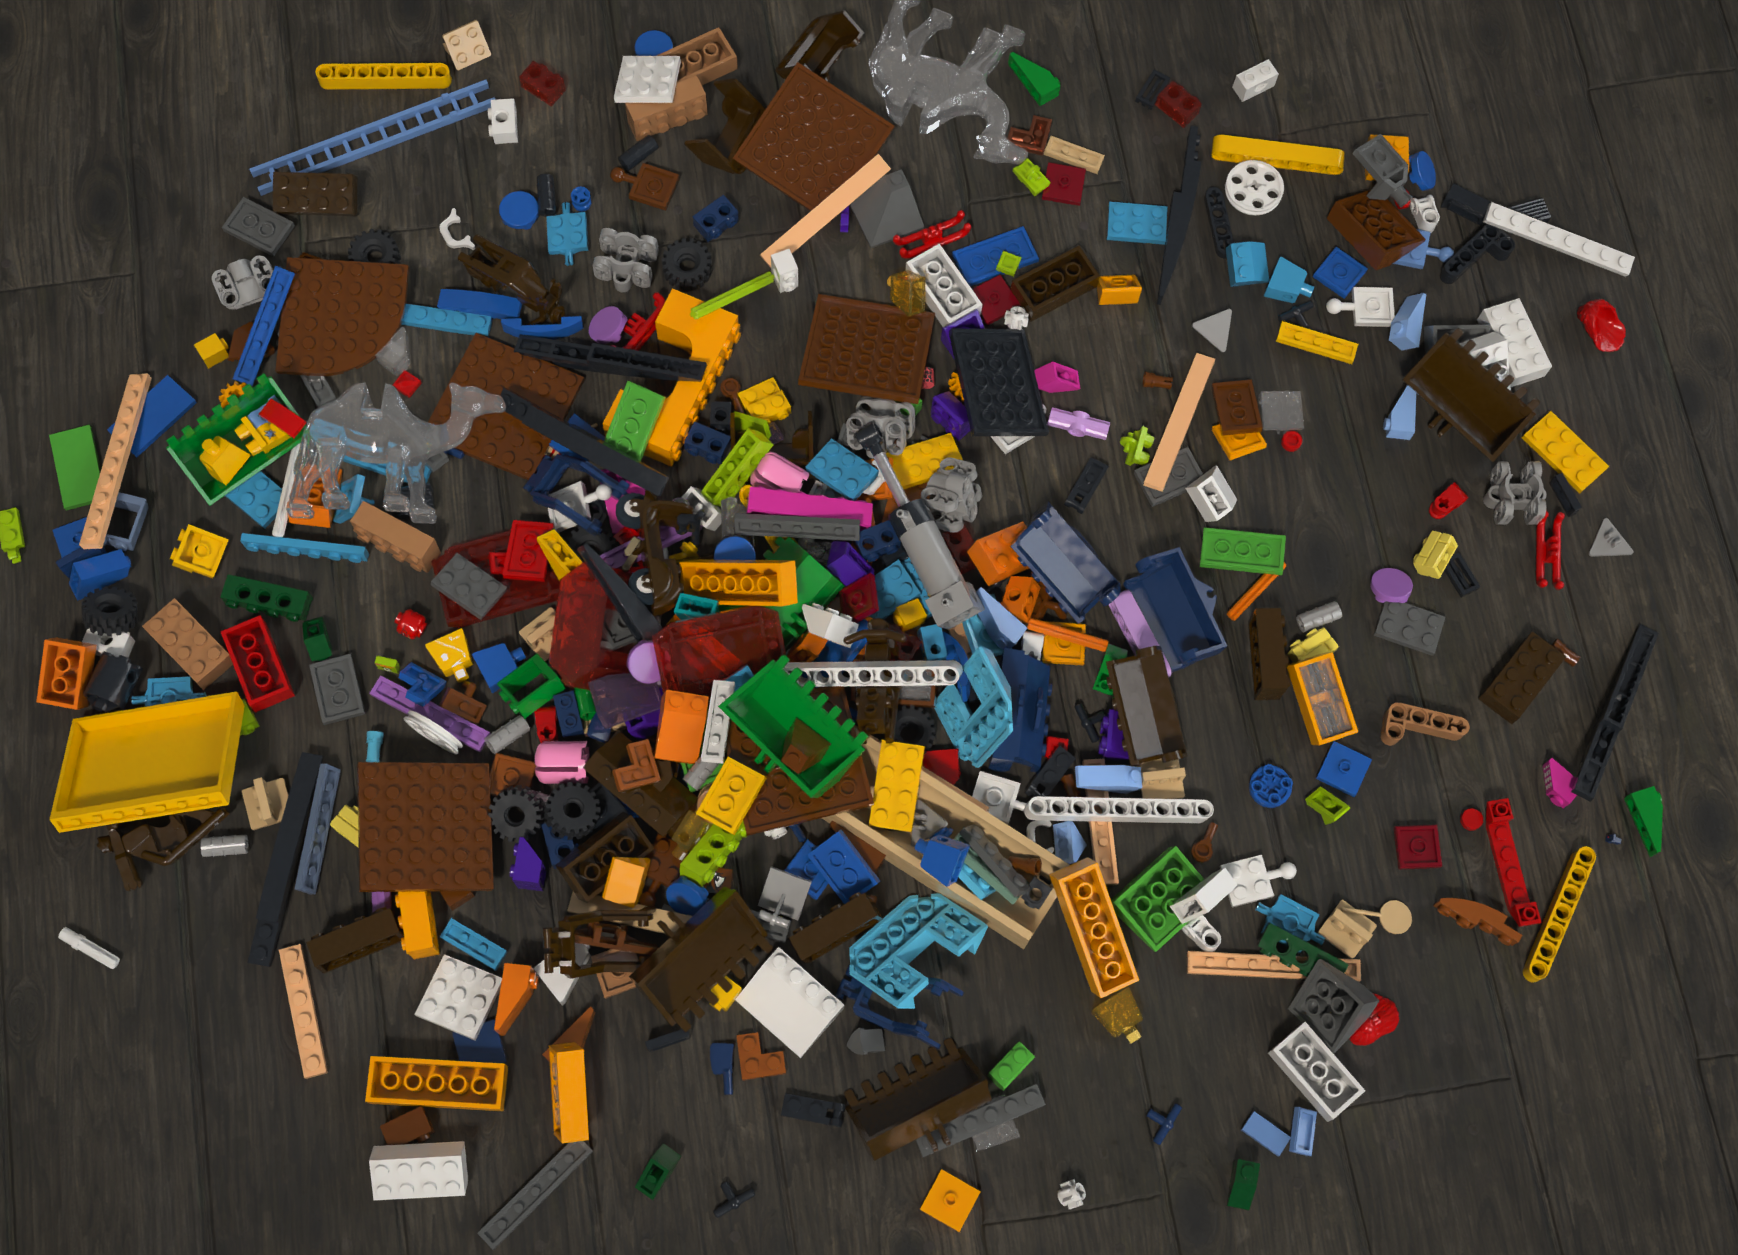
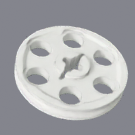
M1248 160L1237 164L1228 174L1225 183V193L1231 205L1240 212L1249 215L1269 213L1277 207L1284 192V183L1280 173L1270 164L1258 160ZM1252 167L1257 173L1249 174L1246 169ZM1267 174L1272 175L1274 181H1267L1264 176ZM1238 177L1242 182L1235 184L1232 182V178ZM1273 191L1278 197L1270 198L1267 193ZM1242 194L1245 199L1238 201L1234 195ZM1254 201H1259L1262 203L1263 207L1256 208L1253 206L1252 203Z
M409 710V716L403 718L420 735L450 753L458 754V748L463 747L462 743L451 733L415 711Z

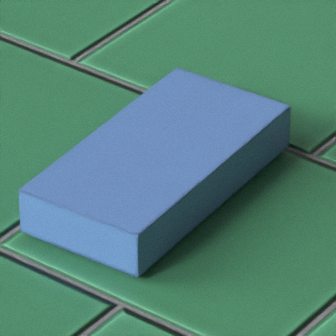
M1294 1107L1289 1152L1312 1156L1316 1111Z
M1255 1111L1252 1112L1241 1131L1276 1156H1280L1291 1139L1290 1136Z

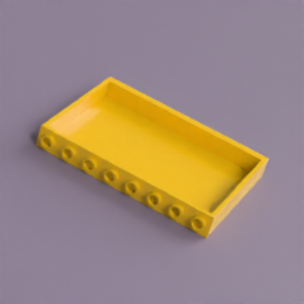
M238 692L73 719L50 815V821L57 831L61 833L229 805L245 707Z

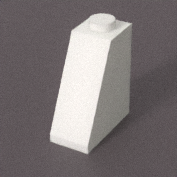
M1223 868L1212 873L1174 902L1170 908L1180 922L1184 924L1208 913L1237 886V883L1227 869Z
M575 943L576 963L579 966L587 964L591 956L587 951L590 949V946ZM543 960L533 969L563 1006L579 977L567 978L564 974H560V967H555L554 973H545Z

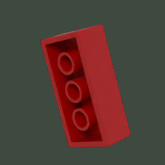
M261 615L221 631L248 704L254 712L295 696L267 623Z

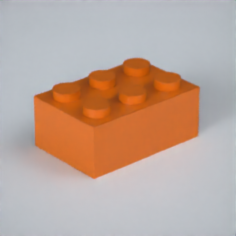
M1024 522L978 539L967 551L988 586L1030 569L1028 566L1024 567L1017 558L1018 554L1010 547L1011 542L1026 527Z
M57 637L45 639L36 702L75 710L88 707L89 701L83 695V692L93 673L97 645Z

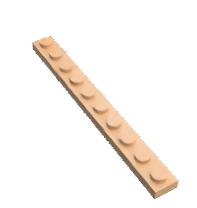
M149 374L129 375L79 543L83 549L103 548L152 379Z

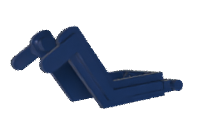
M557 454L552 460L551 457L545 455L536 468L537 473L531 475L523 489L530 492L536 504L558 511L593 536L596 534L601 535L603 532L601 529L603 523L594 518L591 522L557 498L548 495L567 467L585 472L600 483L609 486L612 489L611 497L618 501L622 496L628 494L626 490L630 485L624 480L617 482L586 460L566 454L563 456Z
M849 964L845 975L851 977L852 980L850 982L842 979L835 994L836 998L843 1000L845 996L856 1001L853 1011L856 1016L895 1034L914 1037L933 1048L940 1049L941 1045L928 1038L930 1033L926 1031V1023L917 1020L916 1025L895 1022L870 1011L867 1003L873 991L850 975ZM927 977L929 984L924 989L931 990L930 992L940 997L942 992L948 991L961 997L964 994L962 990L943 979Z

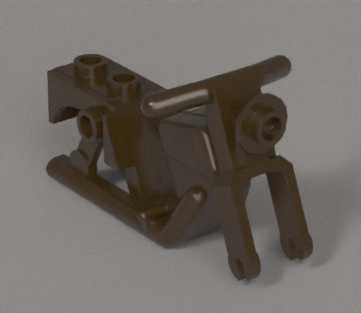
M479 234L473 237L474 242L482 246L491 257L485 254L478 246L470 255L463 252L458 255V260L463 262L469 275L480 280L486 287H493L495 292L501 287L503 290L509 287L517 293L519 302L535 312L539 311L540 316L525 325H542L548 318H550L553 324H558L561 322V317H565V308L562 305H558L562 294L561 284L559 282L556 283L555 279L552 278L550 280L549 292L541 284L540 277L527 259Z
M874 618L868 622V629L860 630L843 639V642L847 645L864 638L867 639L864 661H890L891 652L894 659H899L898 653L900 651L896 641L904 643L907 637L904 634L889 630L888 623L885 620ZM883 670L885 676L892 677L890 671ZM867 671L866 677H871L869 671ZM862 686L857 688L859 696L856 697V707L858 709L857 723L859 733L862 731L867 735L885 733L886 744L894 742L899 693L902 686Z
M219 808L216 812L201 809L169 815L171 822L166 827L158 828L145 823L124 835L120 829L129 827V821L110 824L106 826L109 835L98 836V843L96 845L105 854L107 852L115 853V861L125 890H136L137 886L141 888L143 883L137 872L132 855L162 866L172 865L222 822L230 812L226 808ZM183 815L199 819L202 824L189 834Z

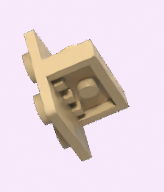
M477 20L442 35L445 42L443 43L445 51L451 56L457 70L491 56Z
M552 607L548 608L519 631L521 637L545 662L569 645V640L576 638V635L566 625L564 617L560 612L556 613Z
M1162 759L1137 764V767H1141L1142 799H1182L1185 797L1183 779L1186 774L1185 768H1180L1179 759L1162 763Z
M262 777L254 779L255 786L242 790L251 829L257 830L280 823L289 796L285 780L280 778L266 782Z
M1341 900L1320 928L1318 934L1326 937L1325 939L1353 959L1362 946L1373 936L1372 932L1377 925L1363 914L1342 911V907L1355 908L1346 901Z

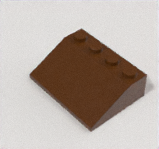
M1371 190L1336 201L1327 220L1375 270L1390 266L1426 240L1388 199H1369L1367 195Z

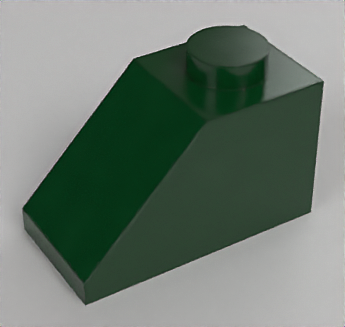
M323 616L303 622V640L311 661H323L332 656V646Z
M663 1143L651 1157L635 1188L654 1200L674 1171L681 1155Z
M1241 1159L1233 1161L1226 1206L1249 1211L1257 1187L1260 1163Z

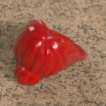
M1594 299L1579 307L1577 317L1584 324L1596 348L1603 352L1619 350L1624 343L1626 329L1617 316L1616 308L1603 299Z
M1374 994L1380 1000L1370 1017L1349 1038L1350 1041L1358 1046L1369 1045L1383 1035L1393 1032L1399 1022V1012L1393 1001Z

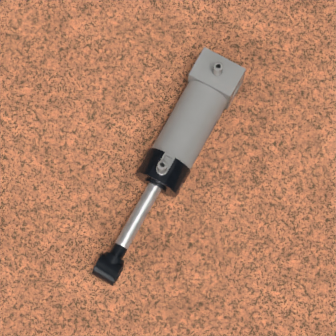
M872 422L856 431L855 434L859 443L865 450L871 451L898 505V508L889 514L888 519L898 539L902 542L929 596V599L925 600L937 626L950 630L984 611L985 608L973 585L965 582L925 499L920 498L909 501L881 446L884 438L875 422Z

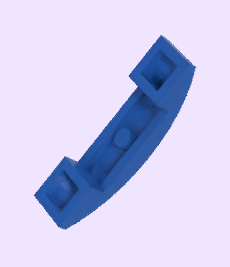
M581 316L561 317V324L523 325L521 318L501 319L503 331L518 338L520 334L555 340L573 335L583 329Z
M943 632L947 651L946 660L955 659L963 668V665L968 661L964 649L951 635ZM963 669V673L957 681V689L962 701L966 702L970 695L971 683Z

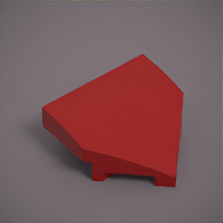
M959 748L927 751L924 754L922 766L950 784L955 785L961 775Z

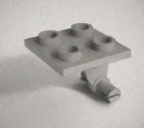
M771 866L758 906L771 910L774 914L761 909L758 919L768 921L772 926L776 924L787 929L790 920L778 915L781 914L799 920L812 881Z

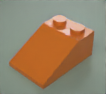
M302 464L287 504L289 523L330 528L334 518L343 470Z
M672 690L664 692L661 698L655 759L695 764V761L699 758L705 727L708 696Z
M504 963L494 1030L501 1036H505L533 995V990L538 987L539 976H536L532 966Z

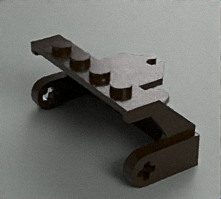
M1161 646L1135 650L1136 656L1107 661L1109 673L1107 684L1109 689H1113L1112 705L1114 710H1118L1119 718H1117V725L1119 731H1123L1124 739H1122V746L1124 752L1128 751L1131 766L1157 759H1162V763L1188 757L1179 722L1177 703H1175V695L1169 681Z
M618 729L611 739L593 754L583 768L663 837L668 834L674 841H677L698 817L696 814L698 794L694 791L690 792L688 786L681 781L679 762L655 759L661 779L659 782L618 792L612 771L632 765L626 746L635 742L624 731ZM652 749L653 756L655 755V749Z

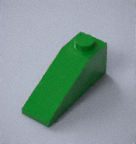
M1014 52L1009 54L1008 65L1039 106L1059 96L1060 82L1050 71Z
M1652 786L1631 793L1624 798L1649 857L1661 852L1662 797L1655 787Z

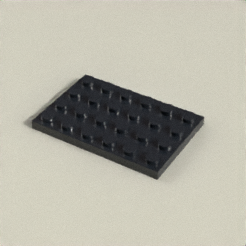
M951 328L949 337L972 436H1047L1049 429L1025 330Z

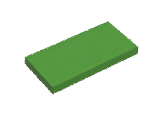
M627 381L604 441L641 462L666 397L634 382Z
M86 425L49 435L64 509L67 511L90 505L101 472L92 427Z
M1204 527L1200 567L1282 575L1286 536Z

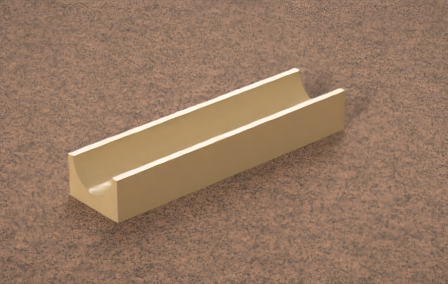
M855 728L856 736H858L859 730ZM868 736L867 744L862 745L865 748V751L862 753V759L873 797L881 744ZM921 770L917 800L923 801L948 822L946 827L954 829L950 836L951 839H954L963 827L975 824L983 830L986 838L997 846L998 851L1004 858L1009 859L1010 856L1040 858L1042 863L1040 873L1050 880L1049 874L1069 866L1062 859ZM872 806L822 818L828 823H831L833 820L885 854V860L936 893L942 894L1022 949L1026 947L1057 898L1053 888L1038 910L1037 908L1028 907L1021 896L1012 905L997 891L980 900L959 877L957 882L946 887L921 868L920 863L923 854L911 846L912 832L901 830L888 831L881 827L869 826ZM1015 870L1020 875H1022L1029 882V884L1035 876L1032 874H1027L1025 871ZM1032 889L1035 896H1042V892L1039 889Z

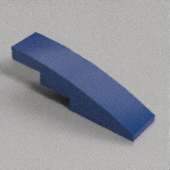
M441 289L437 307L439 309L491 316L492 319L519 318L522 303L517 298L498 294Z

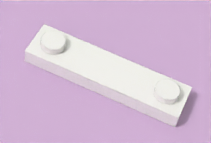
M713 680L701 755L702 762L724 763L730 718L718 706L735 692V682Z

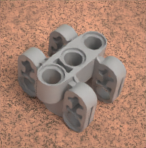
M603 228L599 238L600 247L604 253L610 254V257L596 256L594 258L593 271L595 277L603 281H610L613 277L615 289L619 292L629 291L633 283L642 288L650 287L652 280L651 267L640 263L639 260L643 259L648 262L657 260L659 251L657 239L649 235H642L639 239L630 232L618 233L616 230ZM622 278L627 279V280H625V281H623V282L618 281L619 279H622Z
M259 255L255 256L251 261L247 259L237 260L228 264L226 270L220 269L212 274V282L221 303L228 309L237 310L262 301L266 291L264 286L266 282L270 281L273 268L267 258ZM260 263L264 264L263 268L267 275H263L262 271H260ZM224 276L226 278L225 284L229 289H225V286L220 283L222 281L221 277ZM235 295V301L232 304H227V297Z
M868 396L860 398L856 405V413L851 414L846 422L848 445L855 450L862 449L863 447L855 438V432L875 422L884 438L881 445L884 452L888 451L895 456L902 454L906 447V440L911 438L915 431V409L913 405L909 402L896 403L893 400L872 399ZM861 404H868L871 410L863 409ZM900 409H907L910 415L905 416L901 414ZM852 419H856V425L853 424ZM896 438H898V439L896 440V443H897V446H898V447H896V445L893 444ZM866 450L867 456L874 458L871 451Z
M945 458L940 462L939 470L930 477L926 488L922 490L921 498L925 499L932 515H941L939 519L935 520L938 529L955 533L964 527L963 520L968 522L975 520L978 510L977 502L981 500L982 492L981 487L972 482L977 478L976 467L973 463L955 458ZM947 466H955L951 470H945ZM928 495H936L933 499H926Z
M1499 461L1490 474L1492 487L1483 497L1486 507L1495 509V524L1507 525L1514 517V510H1523L1525 524L1537 525L1546 514V491L1541 480V462H1528L1520 474L1521 484H1509L1513 476L1510 471L1509 462ZM1491 494L1496 495L1498 499L1493 498Z

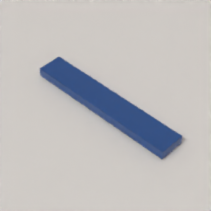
M275 266L233 376L234 380L250 384L253 387L295 273Z

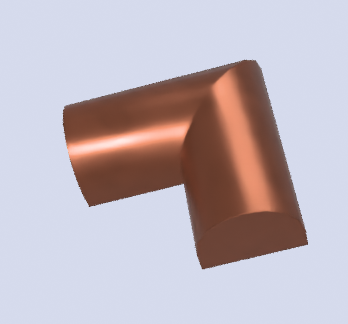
M1033 115L1029 131L1010 127L1006 147L1043 156L1052 119Z

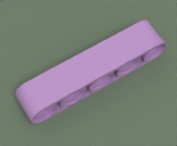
M1129 590L1120 592L1119 596L1109 604V607L1134 655L1136 656L1135 650L1159 646L1132 593ZM1163 654L1168 677H1170L1171 668Z

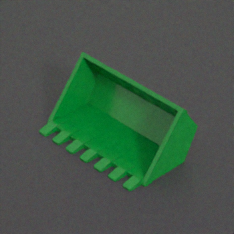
M265 373L257 377L259 384L252 388L250 384L242 388L244 394L239 398L235 394L228 397L227 401L229 404L224 408L220 404L212 408L214 415L208 419L205 415L197 419L198 426L193 429L190 425L184 427L181 430L184 434L182 437L176 439L173 435L166 440L169 444L166 449L209 506L312 435L305 425L294 439L292 437L277 447L270 449L271 451L265 454L262 451L254 456L250 453L245 445L254 440L252 435L241 441L234 431L242 424L241 419L243 417H247L251 412L266 404L273 395H275L281 405L298 415L271 376L267 378ZM216 436L224 438L251 455L227 485L212 477L200 460V455L204 451L202 448L203 442L207 439L213 440Z

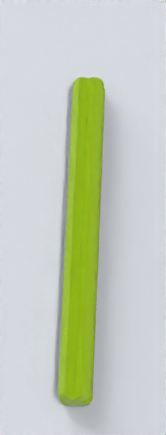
M766 272L691 308L690 316L694 319H699L774 282V274Z

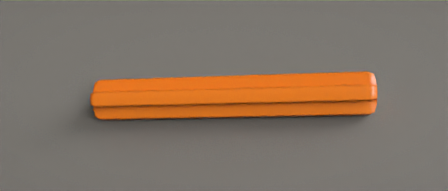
M1263 574L1228 611L1227 616L1235 621L1278 575Z
M1030 618L1028 622V630L1105 652L1108 646V641L1102 638L1034 618Z

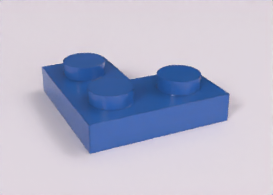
M412 662L402 669L399 674V679L412 685L406 692L405 698L422 707L439 694L447 683L446 680Z

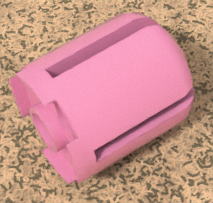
M769 451L752 472L750 481L753 487L762 486L765 489H783L786 492L796 493L801 492L802 480L807 481L809 472L779 454Z
M544 741L539 744L535 752V765L537 766L535 767V774L538 780L544 784H567V782L587 784L589 777H586V770L583 766L589 760V747H586L588 741Z

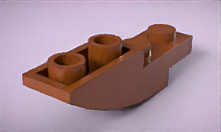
M1441 898L1433 905L1440 914L1452 917L1462 928L1472 929L1478 924L1482 931L1494 934L1505 945L1513 946L1523 936L1504 924L1508 917L1507 915L1487 905L1458 898Z

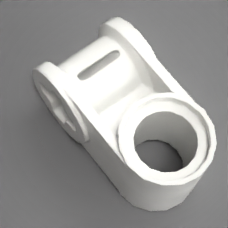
M1427 195L1426 198L1421 199L1412 198L1410 200V209L1418 229L1432 233L1440 218L1433 196Z
M1030 631L1024 632L1021 640V650L1025 651V655L1040 661L1044 634Z
M1203 915L1190 920L1182 928L1183 932L1204 952H1214L1221 943L1219 932L1209 924ZM1205 937H1212L1215 940V945H1208L1205 942Z

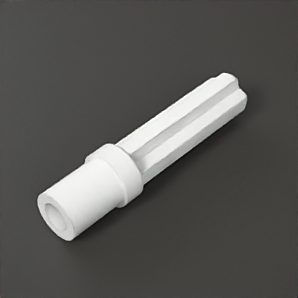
M67 927L61 930L58 938L71 945L72 948L80 950L110 969L118 966L119 957Z

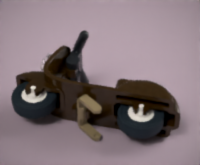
M645 489V495L629 493L622 496L616 504L615 514L623 526L638 529L639 538L633 537L624 551V554L628 556L622 566L624 572L630 570L639 554H641L643 569H639L631 575L628 580V587L644 605H649L650 613L653 616H658L672 609L676 605L680 593H684L683 582H679V577L681 576L680 564H676L675 558L664 559L659 526L674 527L679 535L692 532V543L697 547L700 544V526L702 519L705 517V512L700 510L693 514L694 509L689 505V501L681 497L675 498L672 501H658L653 493Z

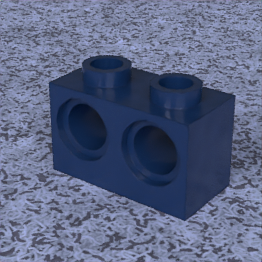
M724 195L693 216V226L707 242L718 238L724 230L734 227L737 221H739L738 210ZM728 213V215L722 216L721 214ZM706 224H713L710 227L705 226Z
M694 421L684 441L685 450L690 455L704 457L709 463L721 465L731 447V436ZM695 439L703 440L701 443L698 444L693 442ZM715 446L721 448L719 451L712 450V448Z
M889 520L860 531V540L853 541L857 552L868 562L877 560L883 554L887 553L890 555L897 552L901 545V541L898 539ZM889 536L892 538V541L885 542L882 540V537ZM871 544L873 548L867 550L863 547V545Z
M574 691L554 695L553 699L564 740L570 741L585 737Z
M546 823L541 825L551 864L554 869H557L555 865L565 858L560 857L561 850L567 848L572 852L579 847V844H574L573 839L567 840L568 836H564L563 839L554 836L551 832L552 827H547Z

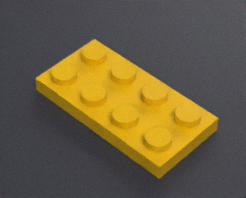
M1552 411L1522 437L1558 474L1563 473L1568 483L1579 494L1609 467Z
M951 433L907 446L900 455L895 456L889 452L885 453L887 457L893 458V470L903 490L928 482L930 477L939 470L940 462L945 458L963 460ZM947 466L945 470H951L955 466Z
M882 740L873 794L874 805L871 807L869 826L912 832L925 746L900 742L886 744V741Z

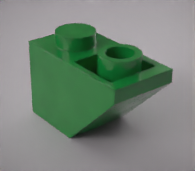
M1108 644L1093 686L1094 690L1113 695V689H1109L1107 684L1109 673L1106 662L1126 658L1128 650Z

